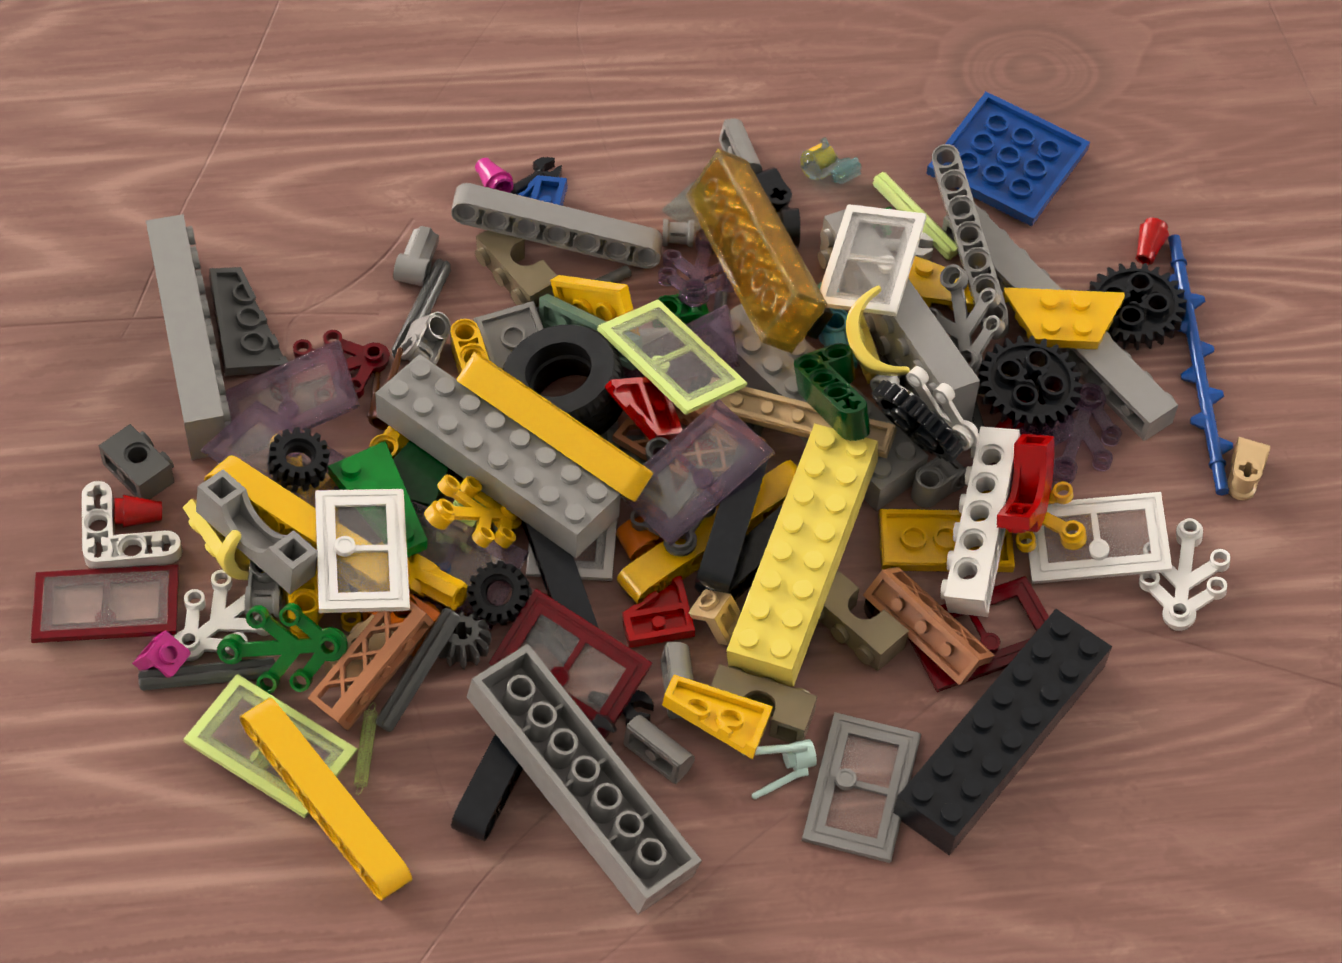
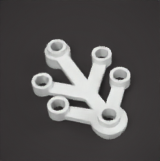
M915 366L906 375V378L918 393L919 398L928 406L930 411L935 412L951 427L954 435L960 439L959 442L963 445L964 451L976 447L980 442L978 429L972 422L963 420L952 402L955 398L953 388L946 383H941L933 391L932 396L926 386L929 380L927 372L923 368ZM877 374L870 381L872 391L875 390L882 380H889L892 384L896 383L901 389L904 388L899 385L900 380L898 376ZM937 402L942 405L946 414L942 412Z
M1192 518L1181 521L1176 529V540L1181 545L1178 570L1172 565V571L1160 572L1174 586L1175 597H1172L1159 584V573L1140 574L1139 577L1141 589L1149 592L1164 607L1162 611L1163 620L1169 628L1176 631L1188 629L1196 620V611L1213 600L1224 598L1227 592V582L1221 577H1212L1207 582L1206 590L1188 599L1189 590L1215 573L1226 571L1230 566V554L1226 550L1217 549L1211 553L1210 561L1192 571L1194 547L1200 545L1203 538L1202 525ZM1187 529H1191V530H1194V531H1193V532H1188V531H1186V530H1187ZM1150 542L1145 544L1143 554H1149L1148 552L1151 551ZM1221 558L1225 560V562L1218 563L1215 561V559ZM1146 578H1152L1155 581L1152 583H1148L1144 580ZM1220 586L1222 589L1216 591L1213 590L1211 587ZM1176 611H1181V612H1184V614L1179 615V614H1176L1175 612H1176Z
M217 570L211 576L214 593L210 620L200 628V611L206 605L204 593L198 589H192L184 596L187 609L185 628L179 631L174 638L190 650L191 654L186 661H195L204 652H217V646L222 639L211 637L219 631L235 632L232 634L240 635L246 642H248L246 635L240 632L257 633L261 636L270 635L263 628L255 629L250 627L246 622V618H238L245 612V595L226 608L228 591L232 587V578L223 570ZM219 579L227 580L223 584L216 583ZM194 598L200 599L198 603H190V600ZM258 614L254 619L262 621V616ZM187 641H195L191 645L184 644ZM225 647L227 653L235 656L233 649Z

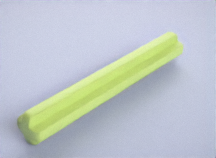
M881 172L874 177L873 186L897 210L925 213L885 172ZM926 214V221L922 232L933 239L932 245L944 258L950 260L958 254L956 243Z

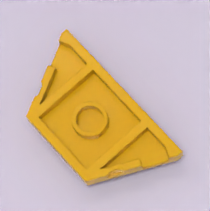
M1004 287L1002 293L1005 303L1009 302L1014 309L1015 319L1026 330L1028 338L1034 336L1036 344H1040L1045 338L1047 339L1046 347L1058 344V348L1098 349L1105 332L1112 324L1114 316L1118 309L1121 308L1125 294L1120 292Z

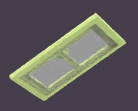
M655 300L598 325L597 331L685 415L736 392L748 384L660 300Z
M236 674L183 739L184 743L305 818L309 812L247 735L239 717L268 698L274 699L336 777L354 756L357 748L239 674Z

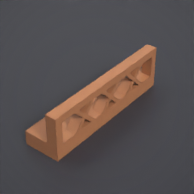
M899 567L881 570L863 594L880 612L883 610L887 611L909 630L908 638L959 685L965 684L978 666L990 663L995 656Z
M411 601V613L402 623L391 624L390 614L392 611H379L308 697L311 702L347 731L425 638L435 623ZM385 632L386 643L379 650L369 651L368 641L373 634ZM363 659V671L360 675L347 678L346 667L350 662ZM341 686V698L332 708L320 700L329 688Z

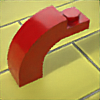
M1022 434L1014 443L1012 487L1007 503L997 514V528H1005L1011 533L1038 532L1040 530L1048 508L1052 487L1054 436Z

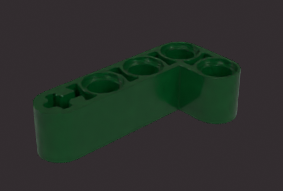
M836 343L796 358L794 360V370L798 393L845 440L857 441L866 438L870 434L867 402L850 385L855 380L853 355L850 346Z

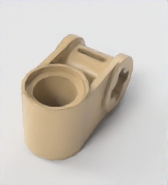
M1238 437L1231 459L1232 466L1228 478L1229 494L1233 498L1244 501L1254 496L1258 481L1262 477L1268 459L1270 445Z

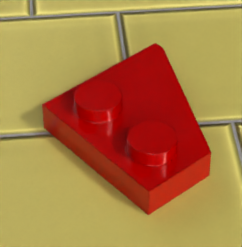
M647 377L611 379L605 385L607 392L649 440L656 437H662L667 440L678 439L684 433L673 402Z
M676 576L672 579L669 586L660 592L655 590L646 596L643 602L634 604L622 612V622L629 648L695 637V626L689 614L690 607L682 576Z

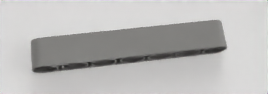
M943 144L938 146L932 153L936 181L963 270L968 275V286L974 306L979 300L980 292L985 288H993L1001 297L999 305L994 309H988L980 321L981 330H983V322L987 317L995 315L1001 318L1005 324L1004 332L998 337H992L993 340L1001 339L1010 329L1005 300L960 154L953 145ZM946 162H951L949 165H942ZM955 187L960 188L956 191H950V189ZM960 213H967V215L963 217L957 216ZM968 239H976L971 243L965 242ZM976 265H984L980 269H973ZM990 295L987 298L986 302H989L992 299L993 295ZM997 322L991 326V330L995 329Z
M472 183L461 184L455 190L451 215L458 223L640 268H654L660 262L662 235L654 228Z

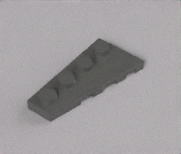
M210 268L209 281L225 376L289 372L290 364L286 356L282 355L279 349V342L275 334L271 333L267 325V318L263 310L260 311L256 303V296L242 268Z

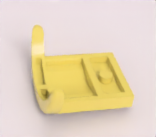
M876 286L863 294L853 304L846 319L848 343L861 366L868 384L877 374L900 376L910 372L907 366H892L880 361L871 332L864 318L863 312L866 306L882 291L880 286Z
M191 498L183 509L190 518L188 521L189 525L197 533L201 534L205 540L206 550L216 558L228 576L238 580H248L250 559L237 548L241 539V533L233 530L225 538L196 512L197 500Z

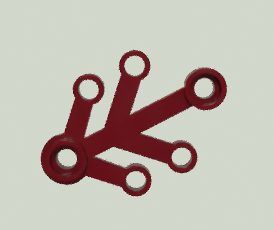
M329 330L323 335L325 349L331 352L339 350L353 357L342 359L312 348L310 341L300 339L293 344L294 357L299 361H310L322 367L294 376H290L287 373L277 374L270 383L271 395L276 401L288 402L295 398L297 388L328 379L324 387L315 391L314 399L315 405L319 409H329L333 406L334 397L348 372L359 369L356 377L350 378L345 382V393L350 399H360L365 393L364 387L372 373L381 372L388 365L390 352L381 343L373 342L362 346L342 339V334L337 330ZM331 339L337 340L336 342H329ZM303 348H304V349H307V351H305V352H299V351H298V350L303 349ZM352 387H359L358 390H350ZM321 397H329L327 400H320Z

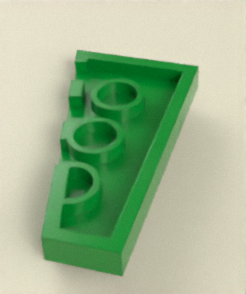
M386 441L328 466V475L340 490L403 489L407 558L427 549V537ZM386 506L354 507L383 544L388 545Z

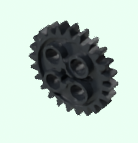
M1135 262L1131 263L1130 269H1126L1120 263L1118 271L1115 272L1112 268L1108 267L1106 276L1098 273L1097 282H1090L1088 291L1120 292L1125 294L1123 304L1116 312L1113 322L1107 330L1115 343L1118 341L1122 342L1123 349H1126L1129 343H1133L1136 350H1139L1141 343H1145L1149 349H1152L1154 340L1163 345L1165 336L1171 339L1174 338V331H1180L1182 321H1185L1187 300L1184 299L1185 291L1184 289H1178V280L1170 282L1169 272L1162 276L1159 275L1160 267L1158 266L1149 271L1147 263H1144L1141 269H1137Z
M1017 336L1015 344L1008 338L1005 339L1003 347L996 343L992 352L987 351L985 359L981 362L978 378L980 386L978 394L985 395L982 402L983 405L993 404L990 414L1002 413L1000 419L1002 423L1008 418L1012 419V428H1016L1019 422L1024 423L1025 431H1029L1031 424H1035L1038 431H1042L1045 423L1051 429L1055 427L1057 420L1064 423L1067 415H1072L1075 407L1078 405L1081 397L1080 392L1083 384L1079 383L1081 373L1074 372L1077 363L1066 362L1069 355L1068 352L1059 355L1057 353L1058 344L1048 348L1046 347L1047 339L1044 338L1040 344H1036L1034 336H1030L1028 343H1024L1021 336Z
M882 380L871 393L873 395L872 398L877 401L876 404L882 408L884 415L894 425L905 431L907 436L921 449L928 450L939 459L942 458L946 462L950 461L951 463L964 450L962 448L963 445L959 442L960 439L954 435L951 427L935 412L930 411L928 406L912 392H907L904 388L901 389L896 383L892 384L889 380Z

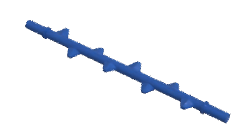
M1173 234L1168 237L1172 258L1171 267L1174 269V273L1170 275V282L1178 280V289H1184L1185 291L1184 299L1187 300L1185 321H1182L1180 332L1186 334L1192 363L1190 368L1181 373V379L1196 384L1201 412L1190 418V424L1205 431L1210 457L1209 468L1212 469L1216 494L1223 496L1229 493V487L1225 471L1226 461L1222 455L1233 449V442L1219 437L1213 404L1222 399L1224 393L1223 390L1209 387L1204 357L1214 352V346L1200 341L1194 311L1205 303V296L1191 293L1186 270L1187 260L1184 258L1181 239L1179 235Z

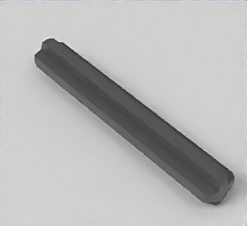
M442 259L435 261L391 349L393 358H395L397 349L404 341L411 323L418 318L430 314L451 272V264L448 261H443Z
M448 608L442 610L377 716L375 723L385 731L391 732L394 730L459 623L461 617L453 610Z
M272 657L241 660L236 664L217 662L181 666L171 678H167L158 669L141 670L138 673V683L140 689L144 691L231 682L236 674L247 680L258 679L264 671L270 670L275 660Z

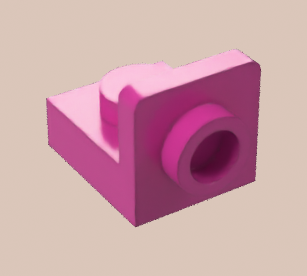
M164 631L151 639L132 664L140 671L154 666L167 678H171L187 660L191 652L169 632Z

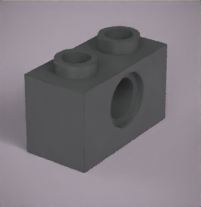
M131 424L98 445L103 465L135 497L152 499L174 483L172 473L174 464L170 457L163 451L159 453L154 448L149 436L143 431L139 433Z

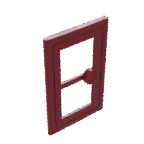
M1026 576L994 586L990 606L1017 596L1036 632L1048 619L1049 616ZM946 603L942 604L941 606L948 612ZM949 613V614L952 615L954 618H957V617H959V616L965 615V614ZM969 615L981 637L980 642L995 656L990 663L978 666L967 682L1005 669L1030 639L999 649L1000 638L994 633H986L978 616ZM909 639L936 692L959 685Z

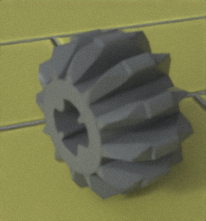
M461 609L458 613L461 617L460 621L440 652L439 659L447 658V664L450 667L456 662H460L461 667L465 669L467 662L471 661L478 665L480 656L487 657L489 653L488 645L492 642L490 631H488L486 620L478 621V615L475 612L467 617Z

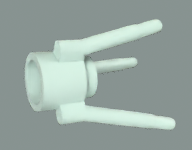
M807 739L783 745L758 746L755 755L782 753L786 768H793L794 771L754 792L752 798L758 799L797 778L809 776L808 768L816 766L817 763L813 742Z

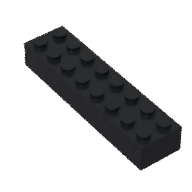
M1055 609L897 796L893 813L898 815L903 823L950 856L1103 670L1112 646Z

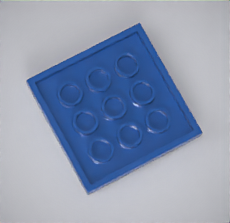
M986 91L945 144L953 145L957 148L974 198L1033 226L1088 151L1090 142ZM931 161L927 167L926 174L936 178L933 162ZM946 162L942 165H949L951 162Z

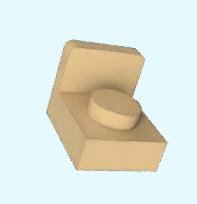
M705 589L690 609L689 614L692 619L706 621L718 644L728 646L741 612L731 594Z

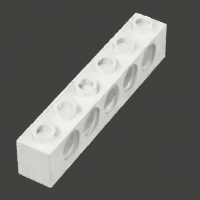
M981 426L979 431L980 442L976 447L971 448V457L974 458L973 464L966 468L965 485L968 486L967 492L960 496L959 513H962L960 522H955L953 541L956 543L954 551L949 550L947 570L950 571L948 580L943 579L940 596L941 599H945L948 613L988 617L1006 530L1005 528H997V514L1007 503L1011 492L1014 472V443L1020 437V430ZM991 490L989 493H982L983 491ZM980 518H986V520L981 522L976 521ZM972 547H980L977 550H969ZM974 575L971 579H963L965 576Z

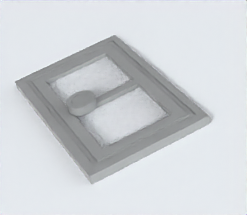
M834 712L802 841L891 863L901 823V818L894 814L893 811L897 796L911 780L921 734Z

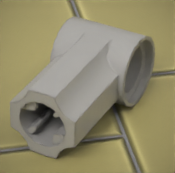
M420 226L418 229H413L404 254L400 253L396 259L393 272L395 281L423 287L431 271V261L439 243V235L433 232L431 228Z

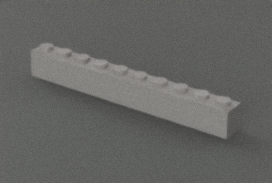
M975 204L1002 293L1004 287L1064 290L1050 278L1044 269L1040 268L1029 257L1024 249L1017 246L1010 239L1004 229H1000L990 219L985 210L980 209ZM960 213L957 216L963 217L966 216L967 213ZM945 216L942 230L955 242L948 217ZM968 239L965 242L971 243L976 239ZM976 265L973 269H980L984 265ZM1107 331L1098 349L1058 348L1057 353L1059 355L1065 352L1069 353L1066 362L1077 363L1074 371L1081 373V378L1143 441L1173 423L1178 404L1172 395L1165 392L1154 381L1153 377L1132 359L1127 351L1122 350L1112 340Z

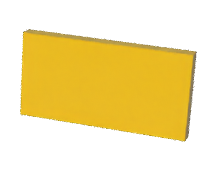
M879 509L881 570L894 566L899 567L903 571L949 572L950 570H947V556L949 550L954 551L956 543L953 541L955 522H960L962 513H959V510ZM980 518L976 521L981 522L986 520V518ZM1011 532L1004 536L997 572H1014L1015 562ZM972 547L969 550H977L980 547Z

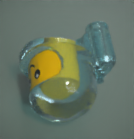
M826 137L820 139L819 145L808 150L806 149L800 156L801 169L805 176L811 180H821L833 174L832 179L834 183L843 184L861 175V164L858 158L838 159Z

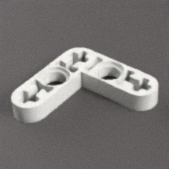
M94 481L84 487L82 491V551L86 565L89 568L168 565L175 563L182 556L180 538L172 531L164 530L115 535L114 499L111 487L103 481ZM97 494H102L100 498L101 509H96L94 499ZM96 520L107 522V526L103 530L93 531L89 528L91 523ZM95 542H101L103 549L101 557L94 556L96 555ZM164 544H170L169 551L165 552L162 550ZM130 545H138L142 548L141 552L135 556H127L123 553L125 548ZM147 545H152V553L148 552Z

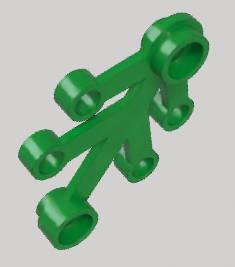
M295 603L286 604L279 613V619L285 626L291 627L296 625L310 638L299 639L271 617L264 606H253L246 614L247 624L255 629L263 628L276 640L246 642L240 635L229 634L218 644L217 654L226 664H236L243 657L281 655L270 670L264 671L256 682L258 687L269 694L276 690L280 684V678L299 654L314 653L305 667L297 669L289 680L292 689L297 692H304L312 684L313 676L324 662L339 660L348 648L346 636L341 630L333 627L322 629L303 614L300 606ZM286 610L293 611L296 619L288 618ZM253 612L259 613L262 616V621L255 620ZM324 641L332 642L334 650L328 649L324 645ZM225 647L233 649L235 656L229 655L225 651ZM296 676L304 677L306 684H300ZM263 678H269L273 682V686H267Z

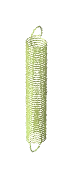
M369 708L368 711H364L362 737L360 738L361 743L359 745L360 751H358L359 757L357 758L358 765H356L354 785L357 786V790L358 787H362L363 790L364 784L368 785L376 729L374 720L378 715L374 710L369 711Z

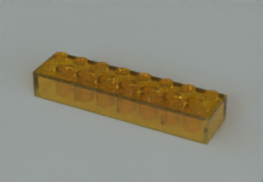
M718 148L686 194V198L761 342L793 353L799 343L804 340L815 321L823 314L828 304L748 161Z

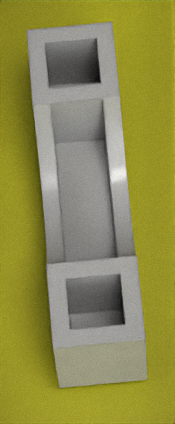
M224 469L197 486L196 512L225 538L233 530L239 531L241 539L237 548L289 594L315 576L318 551L295 531L288 535H282L268 527L254 510L247 489Z

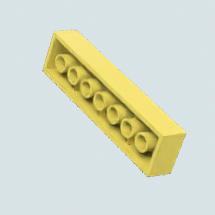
M814 423L727 647L728 667H738L748 674L760 678L769 677L780 684L794 687L877 465V440L870 438L857 441L845 440L833 428Z

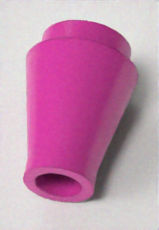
M482 158L476 163L475 170L479 174L484 187L511 193L514 186L511 174L494 164L489 158Z

